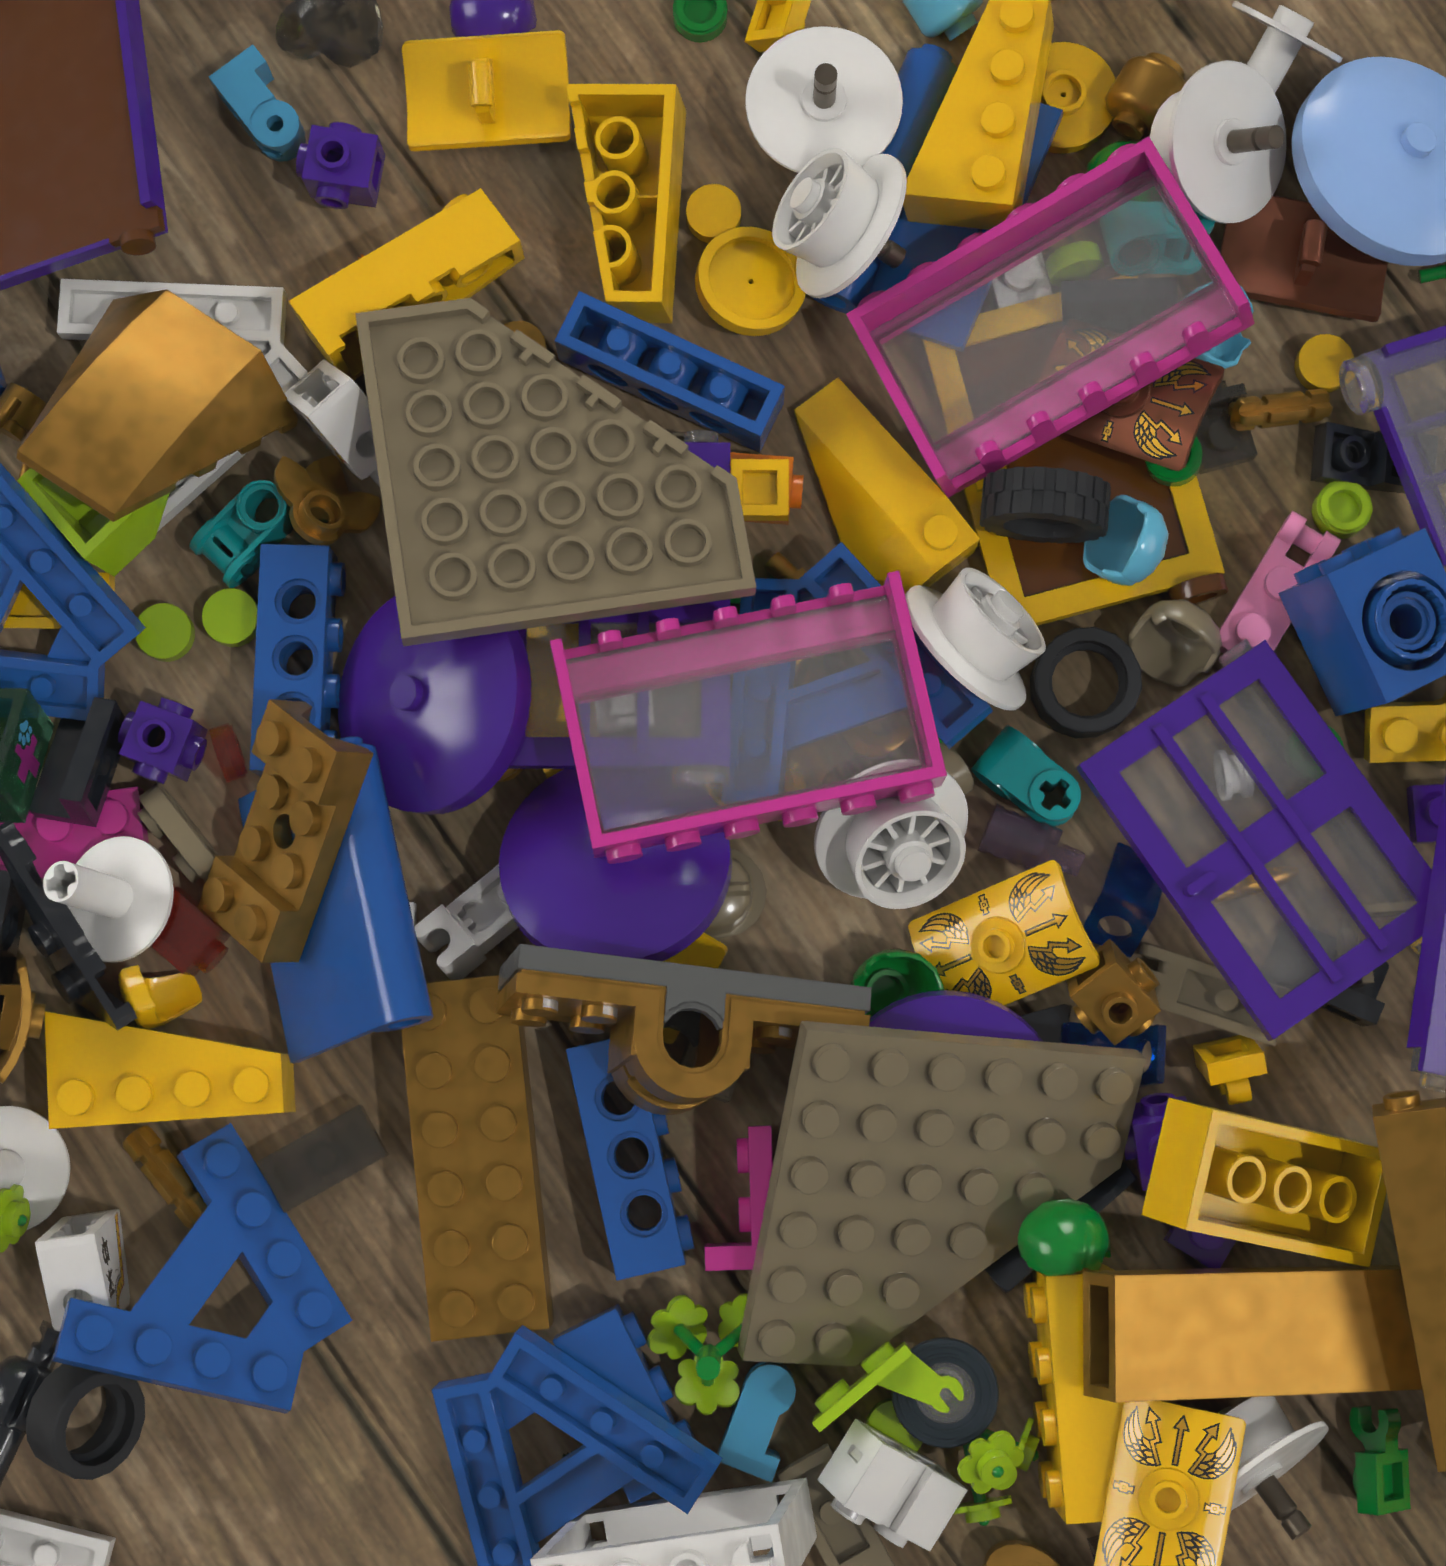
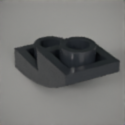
M1325 422L1315 426L1310 481L1326 484L1333 481L1358 483L1366 490L1405 493L1381 430L1373 432L1332 422ZM1421 434L1416 435L1432 476L1434 474L1436 438Z

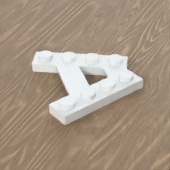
M61 279L57 334L62 339L88 340L113 299L167 289L259 348L284 394L308 373L284 347L287 293L283 287ZM236 451L217 461L216 469L198 478L192 474L178 481L175 490L169 494L158 531L245 454L242 455Z

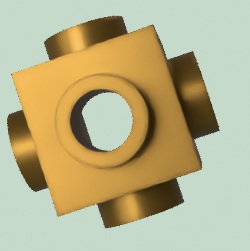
M1109 939L1096 949L1100 957L1098 967L1066 981L1070 998L1076 1003L1073 1006L1074 1012L1082 1024L1092 1034H1096L1101 1030L1114 1045H1117L1127 1036L1134 1037L1141 1034L1153 1023L1156 1014L1161 1011L1155 992L1159 982L1151 969L1140 958L1137 957L1131 962L1116 944Z

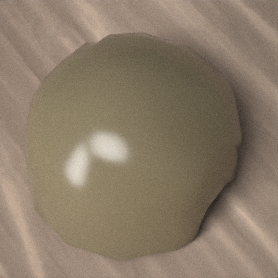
M1185 599L1159 601L1150 606L1130 632L1128 646L1132 648L1141 671L1156 681L1179 687L1188 685L1201 671L1207 673L1220 654L1222 640L1219 627L1204 609Z

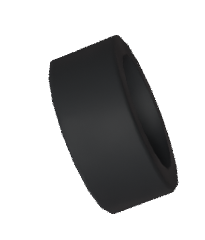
M1097 627L1073 628L1056 636L1046 646L1045 652L1037 657L1030 676L1031 700L1039 717L1054 731L1075 739L1097 738L1116 729L1135 709L1142 690L1141 667L1132 648L1116 634ZM1090 650L1103 655L1112 663L1118 675L1119 689L1115 701L1107 710L1093 716H1080L1068 712L1058 703L1053 692L1052 676L1056 665L1064 656L1075 651Z
M61 1364L43 1380L32 1397L26 1417L27 1441L35 1457L48 1466L73 1479H96L111 1473L127 1459L139 1440L145 1420V1397L137 1380ZM103 1386L106 1391V1408L101 1424L94 1435L81 1447L68 1451L66 1447V1428L72 1411L79 1400L92 1389Z

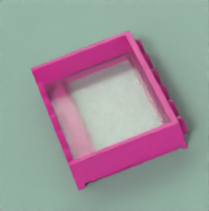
M1149 136L1136 144L1130 143L1119 147L1108 157L1106 162L1085 174L1078 173L1068 177L1053 193L1036 203H1026L1017 207L1002 223L984 233L978 232L966 237L958 244L954 251L935 262H925L918 265L908 274L906 279L886 291H876L867 295L859 302L857 308L846 313L934 478L948 498L983 479L988 473L995 472L1255 324L1247 297Z
M899 571L887 573L883 586L853 591L851 583L837 584L829 588L827 597L799 603L795 602L794 595H782L771 600L769 609L739 615L735 606H727L713 612V620L680 626L678 618H667L655 623V632L622 638L620 630H608L597 635L598 643L565 650L562 638L550 640L594 858L606 856L609 864L638 859L643 856L642 848L665 844L666 851L668 852L690 849L702 844L700 836L724 832L725 839L728 840L752 836L760 832L759 824L782 820L783 826L786 828L802 826L817 821L819 819L817 812L841 808V813L845 816L860 814L877 808L876 800L899 796L900 803L902 804L926 800L935 796L934 788L941 787L947 777Z

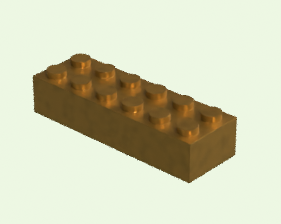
M499 975L426 983L434 1016L433 1019L416 1026L401 1029L431 1342L515 1333L522 1325L531 1331L549 1329L554 1323L525 1027L512 1024L511 1015L495 1014L497 995L500 992L498 991Z

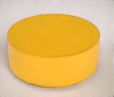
M708 184L698 188L687 202L686 220L688 228L697 239L710 243L712 239L722 232L740 227L741 204L738 197L731 189L720 184Z
M1331 334L1316 335L1306 341L1296 355L1294 362L1296 377L1308 390L1321 388L1328 393L1339 389L1351 376L1354 369V355L1350 346L1340 337Z

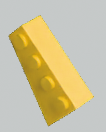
M1051 0L988 1L907 177L903 206L908 222L990 230L1005 221L1014 209L1023 204L1054 30Z
M566 84L575 124L574 132L577 148L580 153L584 173L586 198L590 207L594 228L593 235L605 301L607 304L648 323H672L686 108L676 84Z
M46 1011L44 1013L49 1129L296 1112L294 1064L290 1063L289 1054L131 1025H126L117 1031L102 1020Z

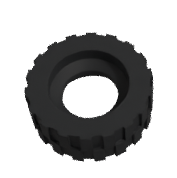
M1035 466L999 469L996 472L988 473L984 477L980 526L985 527V530L988 532L996 533V535L1022 541L1027 540L1040 543L1094 541L1099 539V537L1106 536L1108 531L1111 487L1107 481H1103V478L1063 468Z

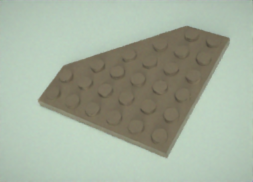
M472 298L355 313L403 647L748 597L756 594V582L737 478L718 465L714 468L688 450L689 445L652 420L646 422L622 405L621 399L584 374L580 377L555 360L553 353L519 330L513 332L491 317L487 308Z
M801 1021L737 1350L742 1361L856 1366L885 1342L890 1341L1018 1245L1020 1226L1030 1212L1049 1200L1069 1198L1078 1200L1121 1168L1146 1058L1135 1049Z

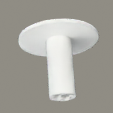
M1233 2L1232 7L1267 26L1247 65L1265 78L1274 93H1276L1302 45L1337 63L1342 61L1343 58L1307 38L1314 22L1279 5L1271 19L1240 2Z
M120 836L106 839L90 848L76 864L68 861L56 862L47 870L43 880L46 896L52 901L68 906L84 931L89 943L103 962L126 961L148 949L163 931L172 909L174 896L173 879L165 858L151 844L134 837Z
M0 1106V1189H10L14 1184L23 1187V1198L28 1199L30 1204L31 1216L27 1228L29 1230L46 1220L62 1201L70 1177L69 1153L61 1134L57 1129H49V1121L45 1117L23 1107Z

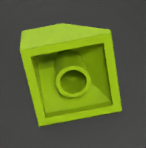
M29 468L17 480L83 559L114 577L156 538L170 494L168 493L113 522L32 468Z

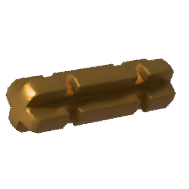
M1320 388L1306 390L1305 394L1301 391L1262 395L1261 399L1257 396L1240 397L1236 402L1229 404L1227 413L1231 417V427L1237 431L1254 430L1255 426L1262 429L1299 424V420L1303 423L1320 422L1323 418L1331 415L1333 406L1329 402L1330 394Z
M147 1125L137 1128L123 1141V1148L134 1162L141 1161L143 1166L140 1170L168 1205L174 1203L177 1207L174 1213L185 1227L192 1228L207 1208L206 1203L199 1192L196 1193L193 1187L195 1185L169 1149H161L159 1145L162 1141L154 1130Z

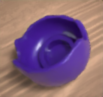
M451 0L449 6L451 28L456 37L525 33L536 27L537 18L534 0Z

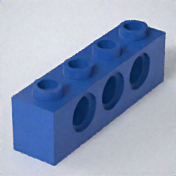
M581 291L578 292L554 340L560 361L758 453L761 452L784 404V385Z
M261 544L249 768L251 772L259 777L262 776L265 763L255 756L251 750L269 699L307 702L312 706L309 722L327 736L338 739L337 731L330 730L331 708H339L341 683L340 675L332 674L333 652L342 651L344 630L342 618H335L336 596H344L346 568L345 563L338 562V557L330 546ZM302 594L314 595L316 605L309 616L302 619H295L290 616V605L296 597ZM301 649L311 650L313 653V663L310 669L301 675H290L287 670L289 657Z
M608 1039L566 1049L616 1281L686 1265L685 1251L695 1249L688 1215H676L672 1193L682 1191L675 1157L664 1159L659 1136L669 1134L666 1115L647 1112L636 1105L628 1113L619 1115L611 1112L604 1103L605 1089L610 1083L614 1082L612 1074L607 1073L610 1041ZM625 1138H638L647 1146L649 1159L641 1170L628 1171L618 1163L616 1150L619 1143ZM648 1195L658 1201L661 1206L662 1216L655 1226L641 1228L631 1221L628 1210L630 1202L635 1197Z

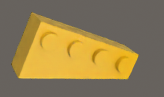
M480 188L470 195L462 194L455 197L441 212L319 282L288 302L307 335L324 358L354 381L364 374L355 313L470 298L521 262L525 257L520 239Z

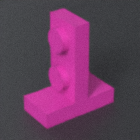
M771 1125L748 1126V1138H737L738 1173H749L750 1197H738L739 1232H751V1242L705 1243V1271L753 1270L773 1167Z

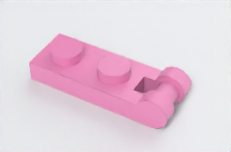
M1291 511L1219 628L1222 640L1220 652L1236 660L1264 640L1274 651L1291 624L1289 615L1278 593L1297 584L1294 573L1322 560L1330 559L1341 542L1340 538L1328 531L1323 535L1305 525L1307 521L1305 517L1295 511ZM1292 544L1311 554L1304 566L1285 556Z

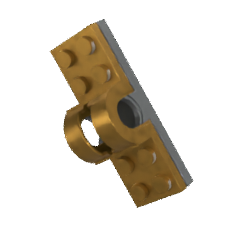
M519 944L500 967L498 991L500 992L497 995L495 1014L511 1015L512 1024L525 1027H544L547 1020L570 1022L569 1030L584 1034H601L605 1032V1027H611L607 1073L612 1074L619 1090L630 1102L647 1112L659 1115H676L692 1110L731 1086L743 1072L750 1068V1053L772 1054L776 1052V1047L795 1049L801 1021L869 1027L870 1015L865 1014L870 1011L871 987ZM663 1028L680 1031L689 1039L691 1045L696 1047L693 1068L679 1065L669 1056L664 1047Z

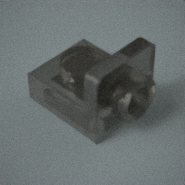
M1222 380L1206 410L1196 434L1203 452L1202 465L1199 470L1200 475L1252 461L1258 455L1251 430L1237 431L1233 429L1230 425L1231 417L1227 413L1230 403L1236 402L1240 397L1247 396L1244 383L1228 387L1226 381Z

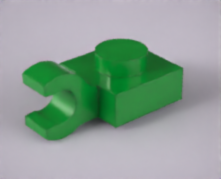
M1371 1406L1352 1407L1349 1417L1350 1426L1354 1435L1363 1443L1365 1451L1355 1452L1356 1466L1353 1471V1486L1357 1493L1358 1513L1379 1516L1411 1509L1408 1449L1398 1448V1434L1401 1429V1416L1398 1408L1378 1410L1379 1426L1376 1428L1372 1423Z

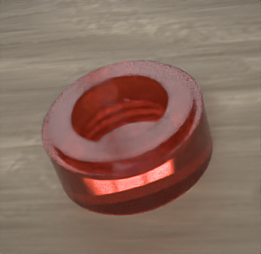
M226 723L210 728L209 732L226 782L246 777L248 769L233 725Z

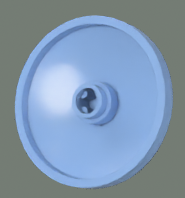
M1392 57L1356 59L1335 68L1307 96L1298 111L1293 126L1292 157L1294 168L1309 203L1331 230L1351 246L1365 254L1389 263L1404 266H1429L1446 262V78L1420 64Z

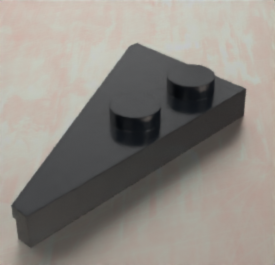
M8 820L1 824L0 857L33 922V925L28 927L29 936L43 956H50L57 971L51 975L56 990L68 1004L78 1003L118 1031L137 1019L135 1011L129 1002H122L100 986L97 979L104 976V969L107 967L89 943L84 931L68 906L52 901L46 896L43 882L33 864V861L37 858L14 823Z

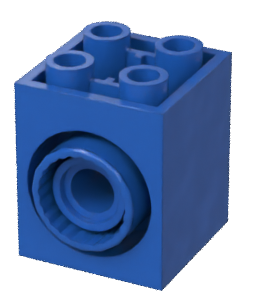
M1396 527L1374 538H1368L1342 550L1341 554L1327 560H1322L1294 573L1297 584L1278 593L1335 717L1387 704L1446 675V572L1425 528L1403 536L1400 528Z

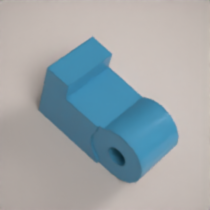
M252 44L211 74L209 79L219 98L262 153L271 160L278 162L289 161L297 157L300 144L306 142L305 131L295 109L288 103L277 100L266 86L274 78L266 60Z
M758 1362L750 1368L744 1379L739 1399L735 1403L717 1454L723 1458L721 1463L771 1483L780 1462V1454L767 1447L779 1415L791 1407L796 1393L793 1374L783 1363Z

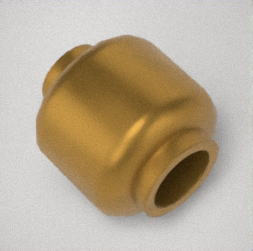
M1156 52L1129 59L1105 97L1106 108L1111 116H1113L1112 125L1115 130L1131 140H1140L1142 136L1150 137L1154 118L1161 105L1171 95L1181 91L1186 84L1184 80L1185 72L1181 66L1171 58Z

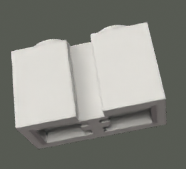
M856 1418L817 1479L835 1497L831 1503L832 1508L851 1522L861 1525L864 1519L867 1518L875 1522L876 1524L873 1528L893 1544L904 1548L909 1540L928 1551H931L968 1491L938 1463Z

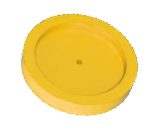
M1071 42L1051 43L1041 103L1063 110V117L1048 150L1051 153H1073L1091 146L1105 134L1113 120V116H1111L1106 108L1105 97L1116 80L1115 76L1101 56L1083 45Z
M737 227L724 231L710 241L698 262L695 273V287L700 303L715 322L734 333L746 336H763L777 332L793 320L805 299L806 293L801 290L796 278L797 257L778 248L773 241L771 231L757 227Z

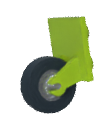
M946 1337L933 1338L919 1343L912 1349H910L905 1341L896 1348L888 1341L861 1362V1366L866 1373L851 1386L842 1378L816 1400L814 1404L820 1412L814 1416L812 1424L820 1433L872 1388L879 1385L891 1390L896 1416L908 1433L917 1440L933 1447L954 1448L968 1444L978 1438L992 1422L999 1401L998 1381L987 1358L975 1347L962 1340Z

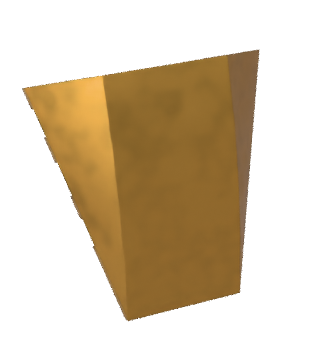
M166 289L113 299L18 448L16 459L114 522L174 491L178 481L192 474L199 478L216 469L217 461L236 451L243 455L260 446L263 437L276 430L283 434L295 428L298 418L259 348Z

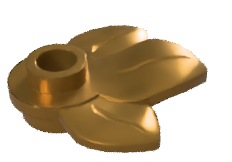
M334 455L316 460L306 469L294 460L282 456L275 468V485L279 494L290 506L291 524L295 531L310 543L330 545L336 542L343 533H363L372 526L378 517L381 499L370 493L349 492L339 460Z

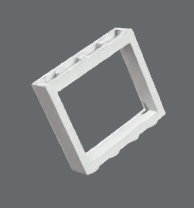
M807 1478L701 1493L688 1514L665 1499L586 1510L570 1522H567L530 1559L531 1566H802L817 1538ZM785 1494V1496L783 1497V1499H782L781 1502L779 1503V1497H778V1496ZM604 1521L607 1540L595 1541L591 1537L589 1523ZM770 1549L766 1555H753V1551Z

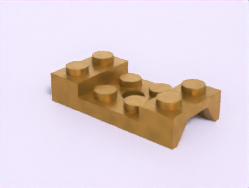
M269 699L251 750L255 756L265 763L251 808L239 836L234 856L215 855L198 904L200 909L261 963L299 962L374 754L365 747L324 734L308 721L312 706L303 701ZM291 830L295 834L294 841H292Z

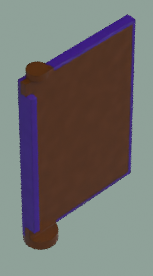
M0 0V291L120 249L124 253L134 256L153 252L156 248L155 237L168 233L139 0Z

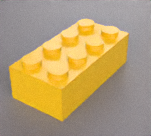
M1168 1097L1141 1215L1187 1231L1370 1267L1386 1197V1186L1379 1148L1338 1136Z
M1102 1264L1100 1271L1114 1269ZM1085 1268L1071 1275L1049 1277L1033 1270V1282L1023 1284L1026 1317L1032 1318L1033 1323L1036 1324L1038 1339L1036 1342L1028 1343L1030 1372L1032 1378H1037L1038 1384L1042 1387L1043 1401L1033 1402L1034 1426L1036 1436L1042 1438L1043 1445L1047 1447L1048 1461L1038 1462L1040 1492L1042 1498H1047L1049 1508H1054L1066 1524L1102 1522L1124 1402L1115 1403L1084 1396L1083 1271H1088Z

